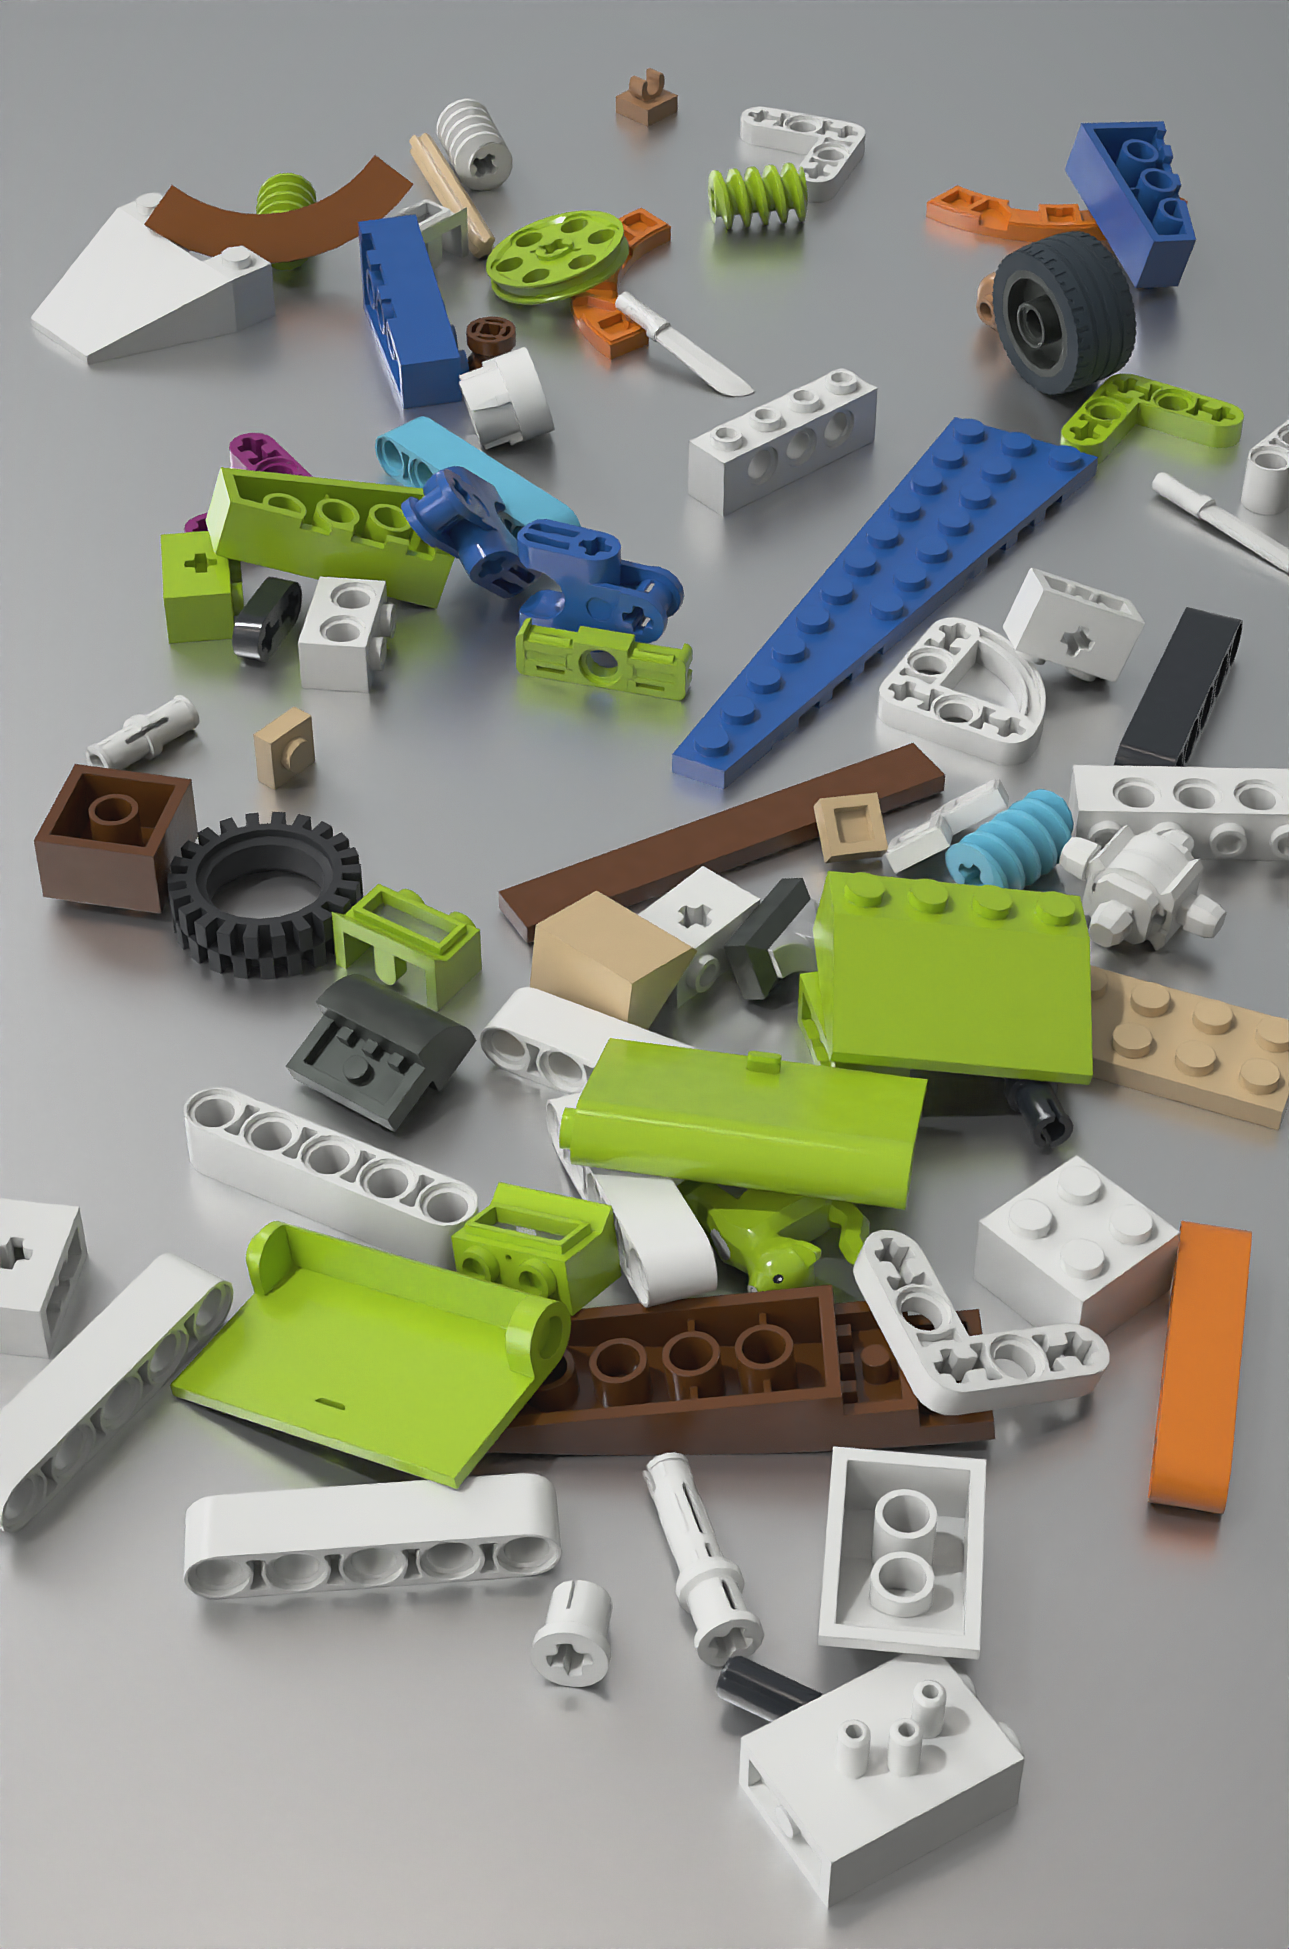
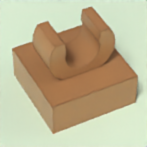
M648 68L646 69V80L635 75L632 76L629 82V90L616 96V113L648 127L678 112V95L663 89L665 84L663 73Z

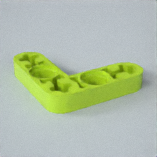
M1128 373L1116 374L1106 379L1063 426L1060 446H1072L1082 453L1097 456L1098 465L1106 459L1137 424L1205 446L1228 448L1235 446L1241 439L1244 414L1239 407L1228 402Z

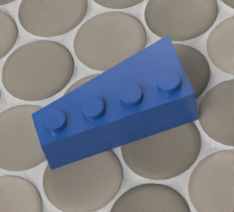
M1164 121L1081 123L1065 167L1067 175L1135 288L1153 289L1155 287L1178 286L1195 245L1196 237L1186 201L1180 200L1179 197L1181 188L1179 175L1172 172L1171 162L1173 153L1171 146L1166 145L1164 142L1166 134Z
M416 214L358 222L363 308L403 409L462 401V392L459 385L461 380L459 376L469 372L468 360L465 350H458L456 330L453 324L450 325Z

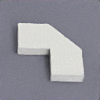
M995 778L946 803L931 813V820L915 828L907 829L893 838L888 846L886 857L895 874L950 847L954 834L1006 809L1009 796L1001 780H996Z

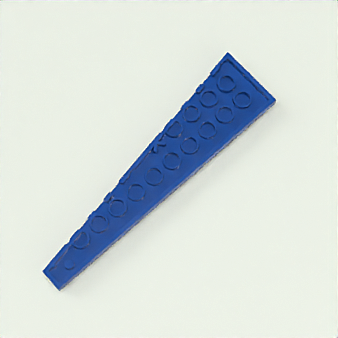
M955 417L673 752L672 773L723 790L726 789L771 751L776 742L785 739L798 728L801 715L811 707L820 709L833 698V688L844 679L853 681L864 672V663L876 652L884 655L962 589L965 582L975 578L987 567L988 557L998 549L1008 550L1017 542L1020 530L1026 525L1035 527L1045 518L1046 509L1056 501L1062 504L1093 478L1097 471L1098 457L1082 453L1072 446H1057L1032 439L1025 433L1008 432L986 426L975 419Z

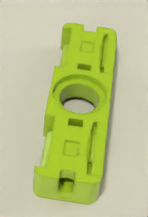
M532 618L524 620L515 639L516 668L523 675L677 701L685 698L692 681V670L689 669V666L693 659V650L687 643H684L682 649L635 642L634 634L585 626H580L578 632L532 625ZM595 650L608 652L616 659L618 666L613 668L600 666L592 659L590 652Z

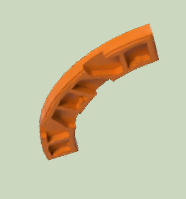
M958 185L927 202L926 217L945 225L985 236L1036 242L1056 234L1079 231L1085 232V234L1088 233L1099 241L1106 240L1090 211H1080L1078 204H1039L1038 211L1011 208L1009 200L983 195Z
M639 208L619 218L624 227V236L629 244V254L624 264L599 285L570 297L571 312L579 330L593 347L609 360L649 344V337L646 335L647 331L615 307L618 289L627 270L646 253L671 241V226L643 208Z

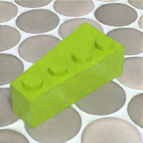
M221 467L206 517L215 555L319 580V577L322 576L386 581L387 597L435 609L438 607L455 558L438 547L433 548L425 543L410 526L402 512L401 504L409 497H414L418 500L424 497L423 488Z

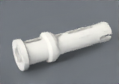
M676 1452L656 1456L646 1465L648 1471H643V1477L651 1497L654 1499L659 1519L680 1570L675 1592L681 1608L692 1614L697 1632L694 1638V1645L699 1659L709 1665L724 1666L729 1658H734L735 1656L747 1658L761 1646L764 1639V1631L759 1618L752 1612H748L741 1595L745 1582L740 1568L728 1558H724L719 1548L706 1508L693 1480L694 1477L688 1459L683 1454Z

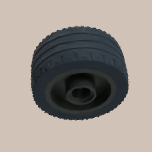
M1066 232L1025 245L1007 255L1001 261L995 273L992 292L995 323L1008 358H1010L1016 371L1020 373L1021 377L1028 384L1044 394L1056 395L1096 383L1125 367L1132 356L1134 343L1136 342L1135 306L1129 290L1130 287L1127 284V279L1123 275L1121 267H1119L1113 254L1108 251V248L1101 241L1097 240L1094 236H1090L1088 233L1085 234V232Z

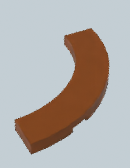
M374 155L359 174L334 194L300 209L271 214H249L224 210L201 202L171 185L144 226L172 243L209 257L220 255L227 248L242 245L271 264L286 263L320 255L359 237L358 222L383 219L402 200L414 184Z

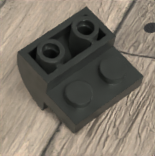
M352 974L333 983L318 998L316 1004L323 1013V1016L290 1059L286 1068L295 1080L396 1132L428 1086L439 1092L442 1090L477 1040L473 1033L465 1026L366 976Z

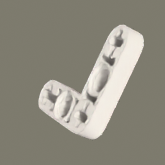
M752 107L742 112L741 138L744 142L755 146L806 155L798 166L797 172L799 167L802 166L806 178L808 202L822 203L833 199L864 156L866 131L858 124L769 107Z
M879 1230L871 1233L866 1238L855 1261L853 1269L855 1281L912 1391L923 1405L934 1412L943 1415H962L1082 1397L1094 1390L1109 1365L1110 1353L1107 1344L1097 1333L1079 1324L1064 1323L969 1336L923 1250L913 1239L903 1233L894 1230ZM913 1311L922 1314L931 1321L935 1329L926 1331L913 1327L905 1320L902 1312ZM1007 1359L1015 1362L1024 1369L1028 1378L1016 1379L1008 1376L1000 1370L995 1360Z

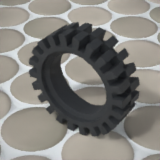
M258 812L245 814L246 826L240 828L237 827L231 817L220 821L221 835H217L207 827L198 832L199 844L188 840L181 847L182 857L174 856L170 864L171 874H168L167 883L174 933H177L178 943L183 950L190 948L191 958L199 964L209 958L210 970L222 974L229 964L233 963L235 978L248 979L251 968L260 967L261 980L275 979L274 966L281 965L286 966L289 977L303 974L301 962L303 959H307L315 969L327 964L326 950L335 955L332 912L346 914L363 898L362 871L356 848L349 847V839L342 832L333 836L332 826L323 821L312 830L311 817L301 814L297 815L292 825L286 824L285 812H272L271 823L266 824L259 823ZM279 871L299 874L316 881L323 889L318 899L299 911L271 918L238 917L222 912L211 901L215 892L223 885L236 878L259 872Z

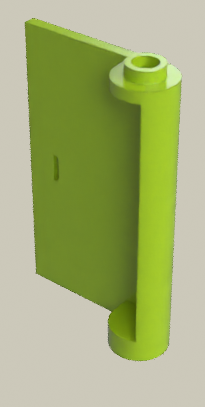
M609 1038L578 1099L576 1108L565 1107L559 1133L560 1149L570 1150L572 1165L906 1210L916 1138L928 1079L783 1061L780 1054L749 1051L748 1056Z
M273 1221L265 1225L251 1239L247 1248L246 1264L254 1294L170 1384L173 1396L458 1489L561 1360L569 1341L571 1318L567 1306L556 1300L281 1221Z

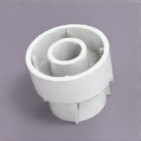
M526 346L483 361V367L459 376L461 380L459 385L480 444L484 445L485 449L509 441L512 446L555 430L541 382Z

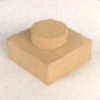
M295 706L253 734L258 781L274 790L315 762L312 717Z
M877 793L820 798L814 805L825 863L878 858L887 852L888 843Z

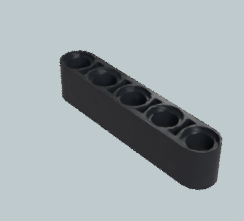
M1186 607L1121 740L1114 761L1115 766H1187L1233 665L1241 639L1243 620Z

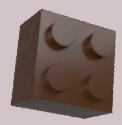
M75 764L34 839L43 897L162 913L169 898L167 881L168 874H171L170 864L174 856L182 857L181 847L188 840L195 843L198 837L192 779Z

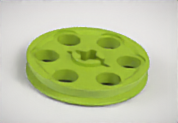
M592 210L566 212L530 223L507 236L488 256L486 271L491 279L492 289L500 299L523 305L550 303L583 293L608 279L624 264L629 254V244L624 236L622 222L617 217L606 212Z

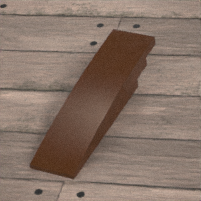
M832 1285L679 1299L651 1307H644L641 1303L582 1308L573 1316L570 1315V1336L561 1360L487 1452L561 1455H662L672 1452L683 1455L818 1452L833 1451V1446L876 1449L994 1440L995 1427L993 1410L962 1415H943L923 1405L912 1391L867 1302L856 1301L834 1304ZM979 1309L956 1311L969 1336L983 1335ZM908 1311L902 1312L905 1320L913 1327L926 1331L935 1329L931 1321L922 1314L908 1315Z

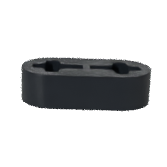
M268 577L264 580L237 617L232 636V646L236 656L261 662H267L272 657L298 619L302 604V590L298 582L277 577Z

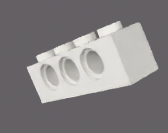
M840 368L690 440L688 495L724 517L874 442L878 388L859 378L853 372Z
M1073 765L1068 802L1074 822L1071 836L1081 837L1102 846L1101 850L1122 827L1128 824L1134 835L1152 831L1161 836L1164 832L1175 829L1191 835L1194 840L1192 852L1194 859L1289 861V769Z

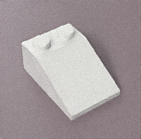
M833 1446L818 1645L979 1660L981 1646L986 1459Z

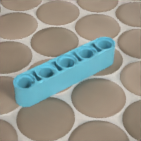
M421 416L378 436L375 441L376 456L380 465L390 477L405 487L423 488L432 475L452 466L464 467L494 485L506 507V510L500 512L498 516L516 539L518 531L537 519H548L581 527L577 516L566 504L428 417Z

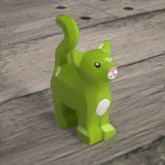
M684 1180L677 1185L683 1198L706 1233L710 1245L715 1249L721 1260L748 1274V1293L815 1286L814 1263L821 1258L822 1250L810 1242L822 1236L830 1228L841 1229L839 1248L853 1268L861 1248L869 1236L870 1221L851 1202L747 1188V1191L736 1198L713 1183Z

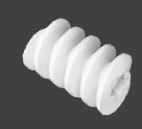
M469 98L456 100L448 105L440 114L437 123V136L460 181L468 188L477 191L492 190L501 186L509 178L513 168L512 155L486 107L478 100Z

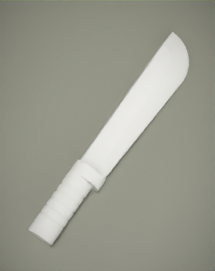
M623 292L618 296L615 307L644 328L647 331L646 335L654 342H659L716 391L731 397L747 396L755 392L746 381L674 329L668 321L629 292Z
M1161 472L1154 478L1152 483L1154 491L1199 520L1204 519L1276 567L1289 573V548L1218 507L1216 501L1208 495H1200L1166 472Z

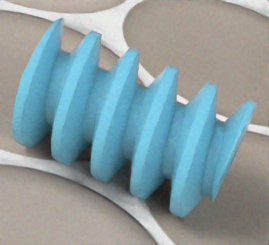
M1044 789L1031 791L1024 799L1016 801L1006 811L998 813L991 821L980 825L975 832L964 836L959 843L951 845L945 852L947 869L957 884L994 885L1006 889L1022 890L1024 886L1032 885L1041 875L1048 874L1056 864H1059L1061 851L1064 845L1072 838L1071 833L1074 826L1072 813L1065 800L1054 792Z

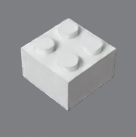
M1076 1155L979 1221L973 1279L1034 1327L1064 1323L1079 1324L1091 1329L1103 1339L1171 1289L1181 1232Z

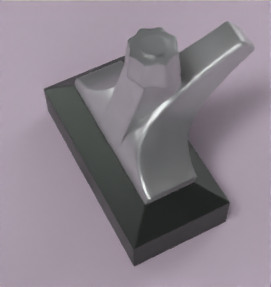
M782 878L723 946L743 999H765L785 976L799 971H818L812 930L818 904L816 900L810 898L803 878Z

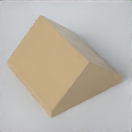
M595 891L536 924L530 988L544 991L648 1030L694 958L697 950L609 897Z

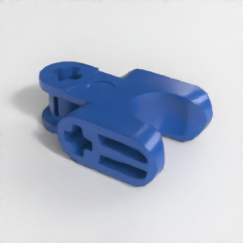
M452 466L440 470L425 483L423 487L424 497L418 500L417 498L409 497L401 504L406 520L425 543L433 548L438 547L459 559L469 578L474 583L501 598L516 596L531 586L542 575V572L528 569L520 562L517 551V539L508 531L498 516L500 512L506 510V507L495 486L466 468Z
M548 519L534 520L518 531L517 551L520 562L528 569L545 573L562 590V592L546 589L532 595L519 610L520 628L525 619L532 618V625L578 632L580 626L634 634L635 642L649 644L657 641L662 636L667 627V617L673 616L683 604L685 596L683 586L674 574L659 566H647L621 560L620 541L611 534ZM654 583L650 592L646 591L650 584ZM646 618H650L646 626H642ZM595 650V651H592V652H593V653H600V652H605V651Z

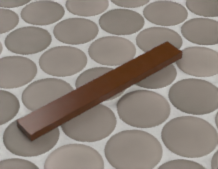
M914 743L498 891L499 909L528 944L534 941L536 924L595 891L602 893L626 908L669 892L702 866L719 874L819 837L814 805L820 798L877 793L882 814L944 791L945 774Z

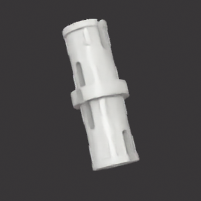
M178 695L173 698L174 700L146 716L141 714L134 715L124 722L122 730L88 747L85 751L88 765L122 770L143 757L148 760L153 759L161 754L163 745L187 731L197 728L200 723L197 709L187 697Z

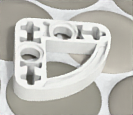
M950 617L940 619L932 624L881 683L877 712L879 719L892 728L995 764L1015 766L1030 759L1040 742L1043 731L1046 694L1042 678L1035 665L1019 657L1014 652V647L1008 639L973 621ZM978 663L991 671L1008 687L1017 702L1019 712L954 691L953 689L971 667ZM931 670L941 674L927 675L918 671ZM960 718L965 719L968 722L953 723L945 721L943 719Z

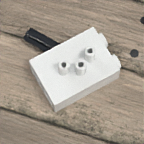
M904 1653L825 1695L743 1656L729 1658L721 1671L716 1686L718 1696L770 1721L765 1726L741 1737L739 1784L827 1908L1018 1804L1025 1756L1017 1736L1006 1723L1001 1721L996 1723L977 1699L975 1687L966 1671L957 1663L949 1664L943 1656Z

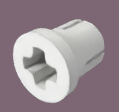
M573 1580L559 1584L554 1589L546 1624L536 1633L531 1650V1660L535 1669L546 1679L563 1686L585 1687L599 1682L606 1675L611 1658V1648L606 1638L613 1605L610 1595L604 1588L586 1580H576V1585H574Z

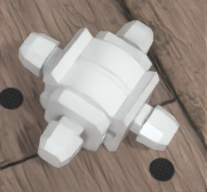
M1127 824L1116 833L1102 850L1101 845L1081 837H1072L1064 845L1059 864L1064 870L1083 881L1088 879L1082 906L1085 916L1089 915L1091 917L1089 937L1093 942L1106 948L1117 945L1123 940L1132 944L1150 940L1155 950H1158L1168 942L1181 925H1183V930L1203 938H1214L1221 930L1227 912L1220 904L1205 895H1196L1203 865L1200 858L1194 859L1192 856L1194 840L1191 835L1179 829L1164 832L1161 836L1152 831L1134 835Z

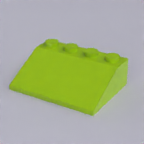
M827 872L812 930L830 1062L1090 1085L1093 1077L1090 937L1080 896L1066 895L1056 891L1036 892L1006 889L994 885L976 886L946 883L926 878L916 880L876 876L866 872Z

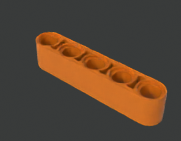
M1181 1221L1179 1229L1181 1233L1172 1279L1148 1502L1223 1515L1226 1507L1232 1466L1252 1231Z

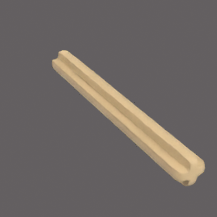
M424 133L420 137L413 135L409 140L412 146L410 154L442 206L450 209L453 213H457L467 207L468 246L470 252L478 259L485 254L489 256L495 248L493 246L495 237L429 134Z

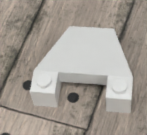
M157 192L146 193L138 196L135 201L120 206L115 210L32 315L31 323L35 329L86 364L235 333L276 315L271 263L242 245L227 248L220 255L202 262L191 255L189 250L172 243L144 226L147 219L164 197Z

